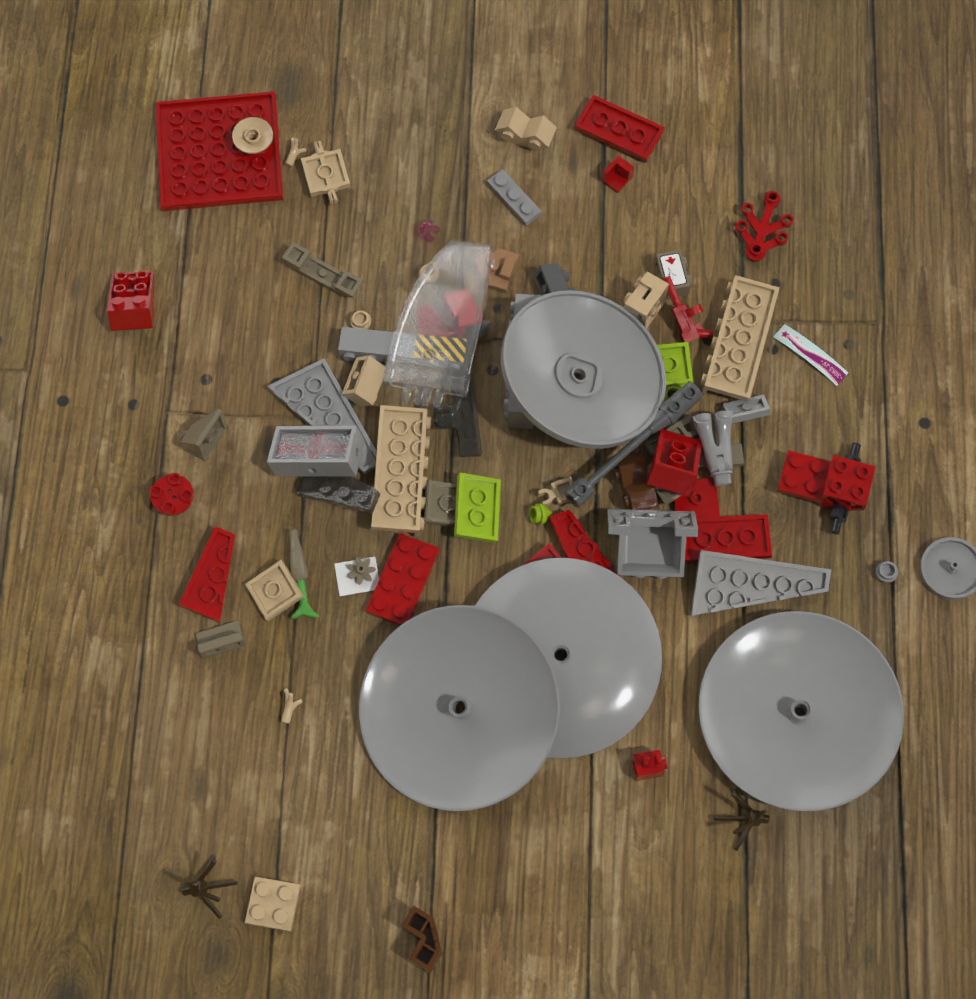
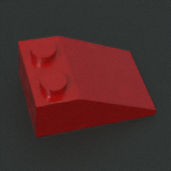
M661 429L647 484L658 489L662 488L672 491L677 495L689 497L698 475L701 440Z

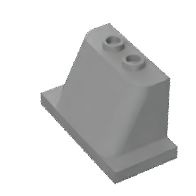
M607 509L608 534L618 535L617 575H628L636 578L655 576L659 579L684 577L686 537H698V525L694 511Z

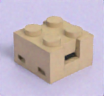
M647 271L643 278L640 276L635 282V291L633 293L628 292L625 296L623 308L634 315L647 329L666 302L669 284Z

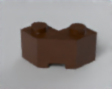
M639 452L627 455L613 468L614 477L616 480H619L624 494L622 497L625 507H629L631 510H649L659 507L655 487L647 484L648 475L644 459Z
M413 905L401 925L402 930L420 940L409 961L430 975L442 956L434 918Z

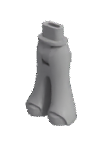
M719 411L713 415L718 446H716L713 437L711 413L692 416L694 427L699 434L703 446L707 468L710 472V477L714 478L715 486L732 484L731 428L733 411Z

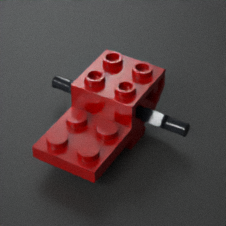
M855 442L852 443L850 454H846L845 458L833 455L831 461L788 450L777 492L817 502L819 507L832 510L830 517L833 519V524L830 532L838 535L840 534L841 524L847 521L849 511H860L866 508L876 466L861 462V459L858 457L861 445Z

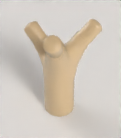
M291 138V149L285 165L288 167L293 166L296 157L300 153L306 152V148L298 149L297 138Z
M286 688L284 689L285 708L281 722L290 724L294 709L303 701L299 699L293 702V693H289Z

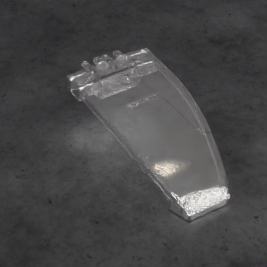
M451 240L431 260L411 289L396 324L382 379L387 386L403 388L401 396L403 403H408L412 390L415 391L413 397L414 404L419 405L422 402L423 406L429 404L431 393H435L433 406L436 408L441 406L443 395L450 394L466 397L471 378L469 373L481 325L491 267H494L493 247L491 244Z

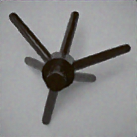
M732 789L731 796L746 810L744 816H715L714 820L745 822V824L733 830V834L744 830L734 847V850L738 851L751 828L759 826L761 823L768 824L770 817L765 814L767 812L766 809L761 811L753 810L739 793Z
M212 856L197 880L185 881L183 883L185 887H182V894L184 896H200L214 914L221 918V913L209 900L220 902V898L207 893L208 889L234 886L238 882L229 881L207 885L204 879L217 863L216 857Z

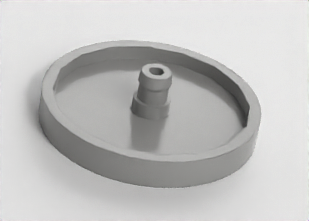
M955 537L941 538L930 544L923 553L919 566L921 579L927 589L934 595L946 600H962L976 592V547L963 539Z

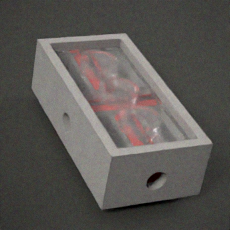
M357 425L276 426L267 464L275 476H356L365 439Z

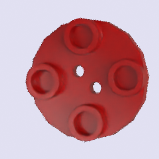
M171 473L161 477L150 488V499L154 508L159 513L167 516H177L184 513L191 506L194 499V490L191 483L178 473Z

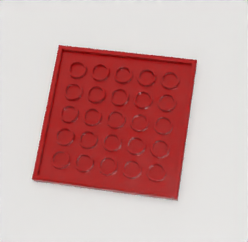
M275 91L155 102L161 211L284 200ZM250 117L265 120L273 131V140L270 146L256 154H247L240 151L234 145L232 139L234 127L241 120Z

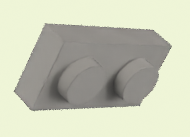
M764 394L750 397L749 402L737 400L723 403V411H733L732 423L770 415V407Z

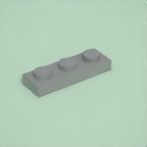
M503 169L487 180V185L525 226L542 215V211Z

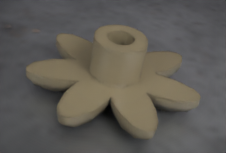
M356 557V565H348V568L353 571L348 578L353 579L357 577L359 585L362 583L363 577L368 581H372L369 573L374 572L376 568L368 567L370 564L369 558L362 564L360 558Z

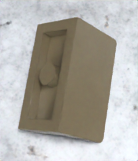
M238 621L196 633L197 646L203 659L246 646Z

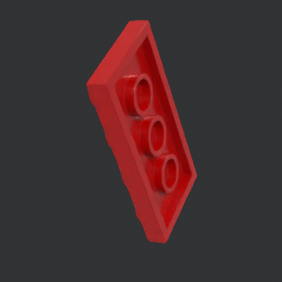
M592 95L576 122L574 130L647 163L662 137L665 127Z
M768 514L696 518L698 537H686L685 563L698 562L699 550L758 559L772 558Z
M399 533L366 608V613L399 626L410 620L439 555L440 548Z

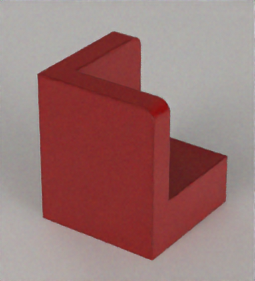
M618 155L603 171L602 182L616 193H619L633 178L634 166Z

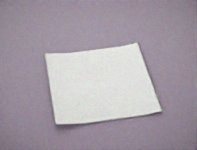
M369 557L370 564L368 567L376 568L374 572L369 573L372 581H368L363 577L360 585L357 583V577L353 579L348 578L353 572L348 568V565H356L355 560L334 564L340 596L375 590L379 581L375 557ZM368 558L360 559L362 564Z

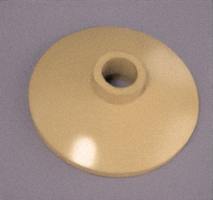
M250 117L241 120L234 127L232 139L234 145L240 151L247 154H256L270 146L273 140V131L265 120Z

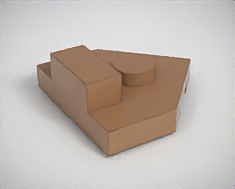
M498 249L475 259L474 265L482 276L486 287L507 293L519 260V254Z

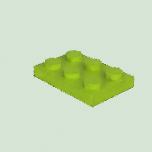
M459 473L457 475L454 537L496 543L498 541L501 479Z

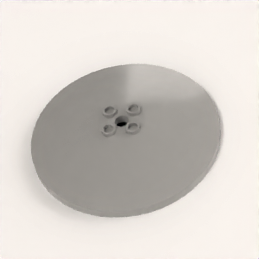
M572 290L542 295L526 304L516 314L509 324L502 341L501 369L504 382L513 401L536 427L564 443L595 449L610 448L624 444L640 435L653 422L659 410L658 408L663 404L666 390V373L657 344L648 330L634 315L617 303L602 296ZM574 373L581 374L583 380L575 378Z

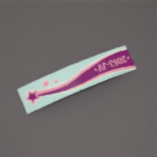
M786 324L773 336L806 359L836 386L848 374L828 354Z

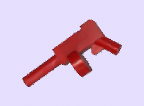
M671 277L663 278L662 280L669 284L667 292L674 306L671 312L681 332L679 334L681 341L690 342L697 338L712 339L713 330H703L701 323L697 322L694 325L691 318L703 312L701 304L687 309L686 304L681 303Z

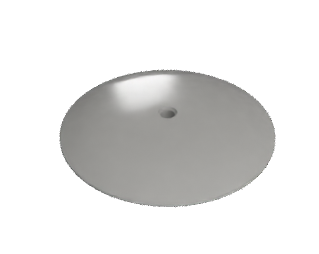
M573 558L538 560L522 565L499 578L487 589L475 605L498 612L521 625L539 643L552 665L560 695V716L557 734L552 749L547 756L548 758H575L601 751L627 735L643 718L656 694L662 668L659 632L654 618L641 596L631 585L612 571L600 565ZM557 651H565L567 658L564 661L556 660L554 655Z
M468 605L445 606L423 612L392 632L376 651L367 668L359 700V720L363 740L370 758L383 777L408 798L428 807L449 811H469L494 805L507 799L525 786L539 771L552 749L560 716V695L556 676L547 655L539 643L528 631L512 619L487 608ZM464 702L465 711L458 714L456 706L458 703Z
M802 611L780 612L758 618L736 630L723 642L711 658L705 671L699 694V718L703 737L719 768L735 785L753 798L782 809L805 812L821 811L844 805L860 797L871 789L886 773L895 758L902 738L904 726L903 700L898 681L888 661L880 650L858 630L842 621L823 614ZM802 708L805 716L796 715L794 709Z

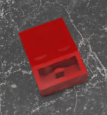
M154 271L112 274L107 307L111 331L153 328L155 317Z

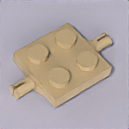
M318 141V145L317 142H314L313 145L316 153L312 156L301 158L310 195L314 197L328 194L329 203L333 204L334 199L336 204L338 202L336 192L351 187L341 150L324 151L321 141Z

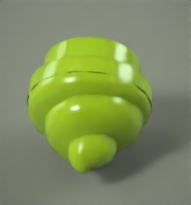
M541 503L531 506L529 510L530 521L537 525L545 524L549 517L553 515L552 511Z

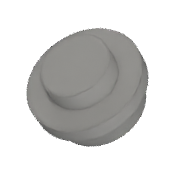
M883 561L876 568V576L884 583H891L898 576V568L890 561Z

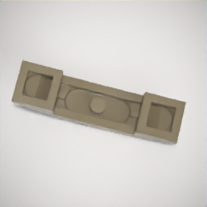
M294 242L291 243L282 257L284 262L305 277L333 292L353 298L364 282L363 279L346 270L342 272L312 256L309 250Z

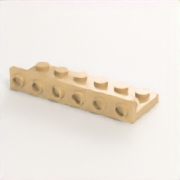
M735 275L733 282H728L725 294L729 295L728 300H723L720 312L724 313L723 318H718L715 330L719 331L718 336H713L710 346L714 351L712 355H708L705 367L709 369L707 374L703 373L700 386H704L702 394H706L707 390L749 402L780 287Z
M380 405L371 530L414 533L415 537H419V531L424 530L425 518L420 517L421 510L425 509L426 497H422V489L426 490L427 477L423 476V470L428 469V456H424L425 449H429L430 436H426V429H430L431 417L427 416V409Z

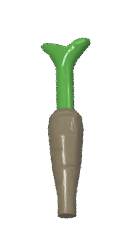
M296 529L290 530V573L305 596L299 600V607L291 616V619H297L302 615L318 618L319 615L308 604L305 581L308 578V569L299 541L298 531Z

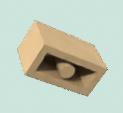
M371 356L356 357L342 395L360 407L373 405L377 399L379 388L384 381L387 367Z

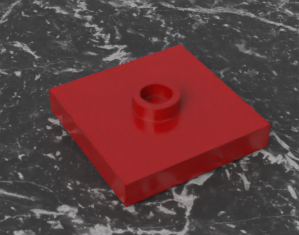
M714 478L696 479L689 497L682 495L674 500L675 511H694L696 518L720 517L717 486L714 484Z

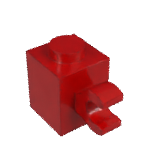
M660 749L637 753L632 756L636 781L662 777L665 772L664 769H667L665 755L661 756Z

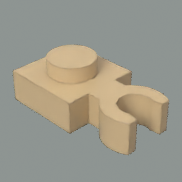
M571 476L551 483V490H539L538 497L543 495L548 497V500L543 501L542 504L549 506L554 500L557 501L558 505L569 502L564 495V491L574 483Z

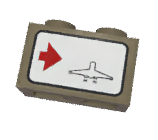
M681 250L656 254L655 267L658 278L662 280L670 276L678 296L689 295L693 282L691 275H687V259L685 256L682 257ZM667 292L666 300H667V299H670L668 292Z

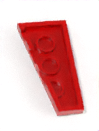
M570 510L549 517L548 520L565 558L588 561L600 565L617 575L610 561L601 554L597 544L591 541L586 534V530Z
M215 526L179 603L180 607L220 623L235 534Z

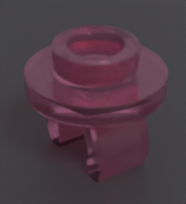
M431 219L428 221L423 220L417 228L419 231L418 236L420 238L424 236L428 242H432L435 239L431 236L430 230L435 234L440 231L439 227L432 225L433 221Z

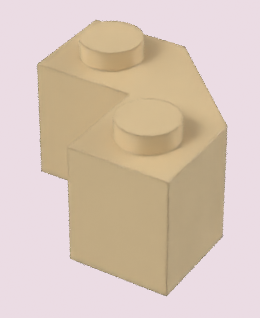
M518 107L503 110L495 131L508 142L538 150L549 147L557 127L544 115L530 119Z

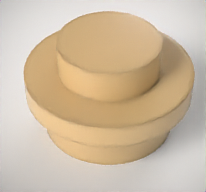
M356 311L350 318L352 328L368 329L371 325L370 315L365 311Z

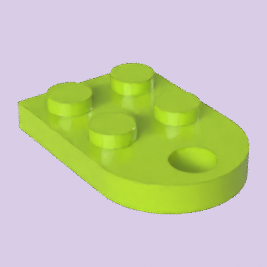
M688 342L657 345L666 373V390L663 403L669 399L667 396L668 392H677L688 381L693 382Z

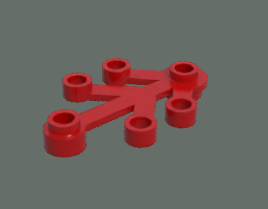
M769 191L764 196L763 204L765 210L761 223L753 213L754 206L751 203H744L741 207V214L747 218L757 234L754 241L747 231L748 223L745 220H739L736 223L735 230L747 245L745 250L746 256L753 262L762 260L766 255V251L779 245H785L788 240V234L780 231L774 239L763 243L766 236L783 228L791 227L794 221L791 214H784L781 220L769 225L773 209L779 206L781 200L780 195L776 191ZM744 208H749L751 211L747 212ZM784 219L790 220V222L786 223L784 222ZM743 225L745 229H740L738 226ZM782 236L785 240H780L778 237Z

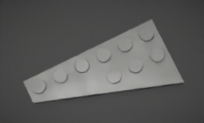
M325 358L268 386V389L309 426L357 425L365 439L358 470L366 474L376 469L377 451L348 399L342 395L343 390Z
M699 550L690 616L828 592L831 569Z

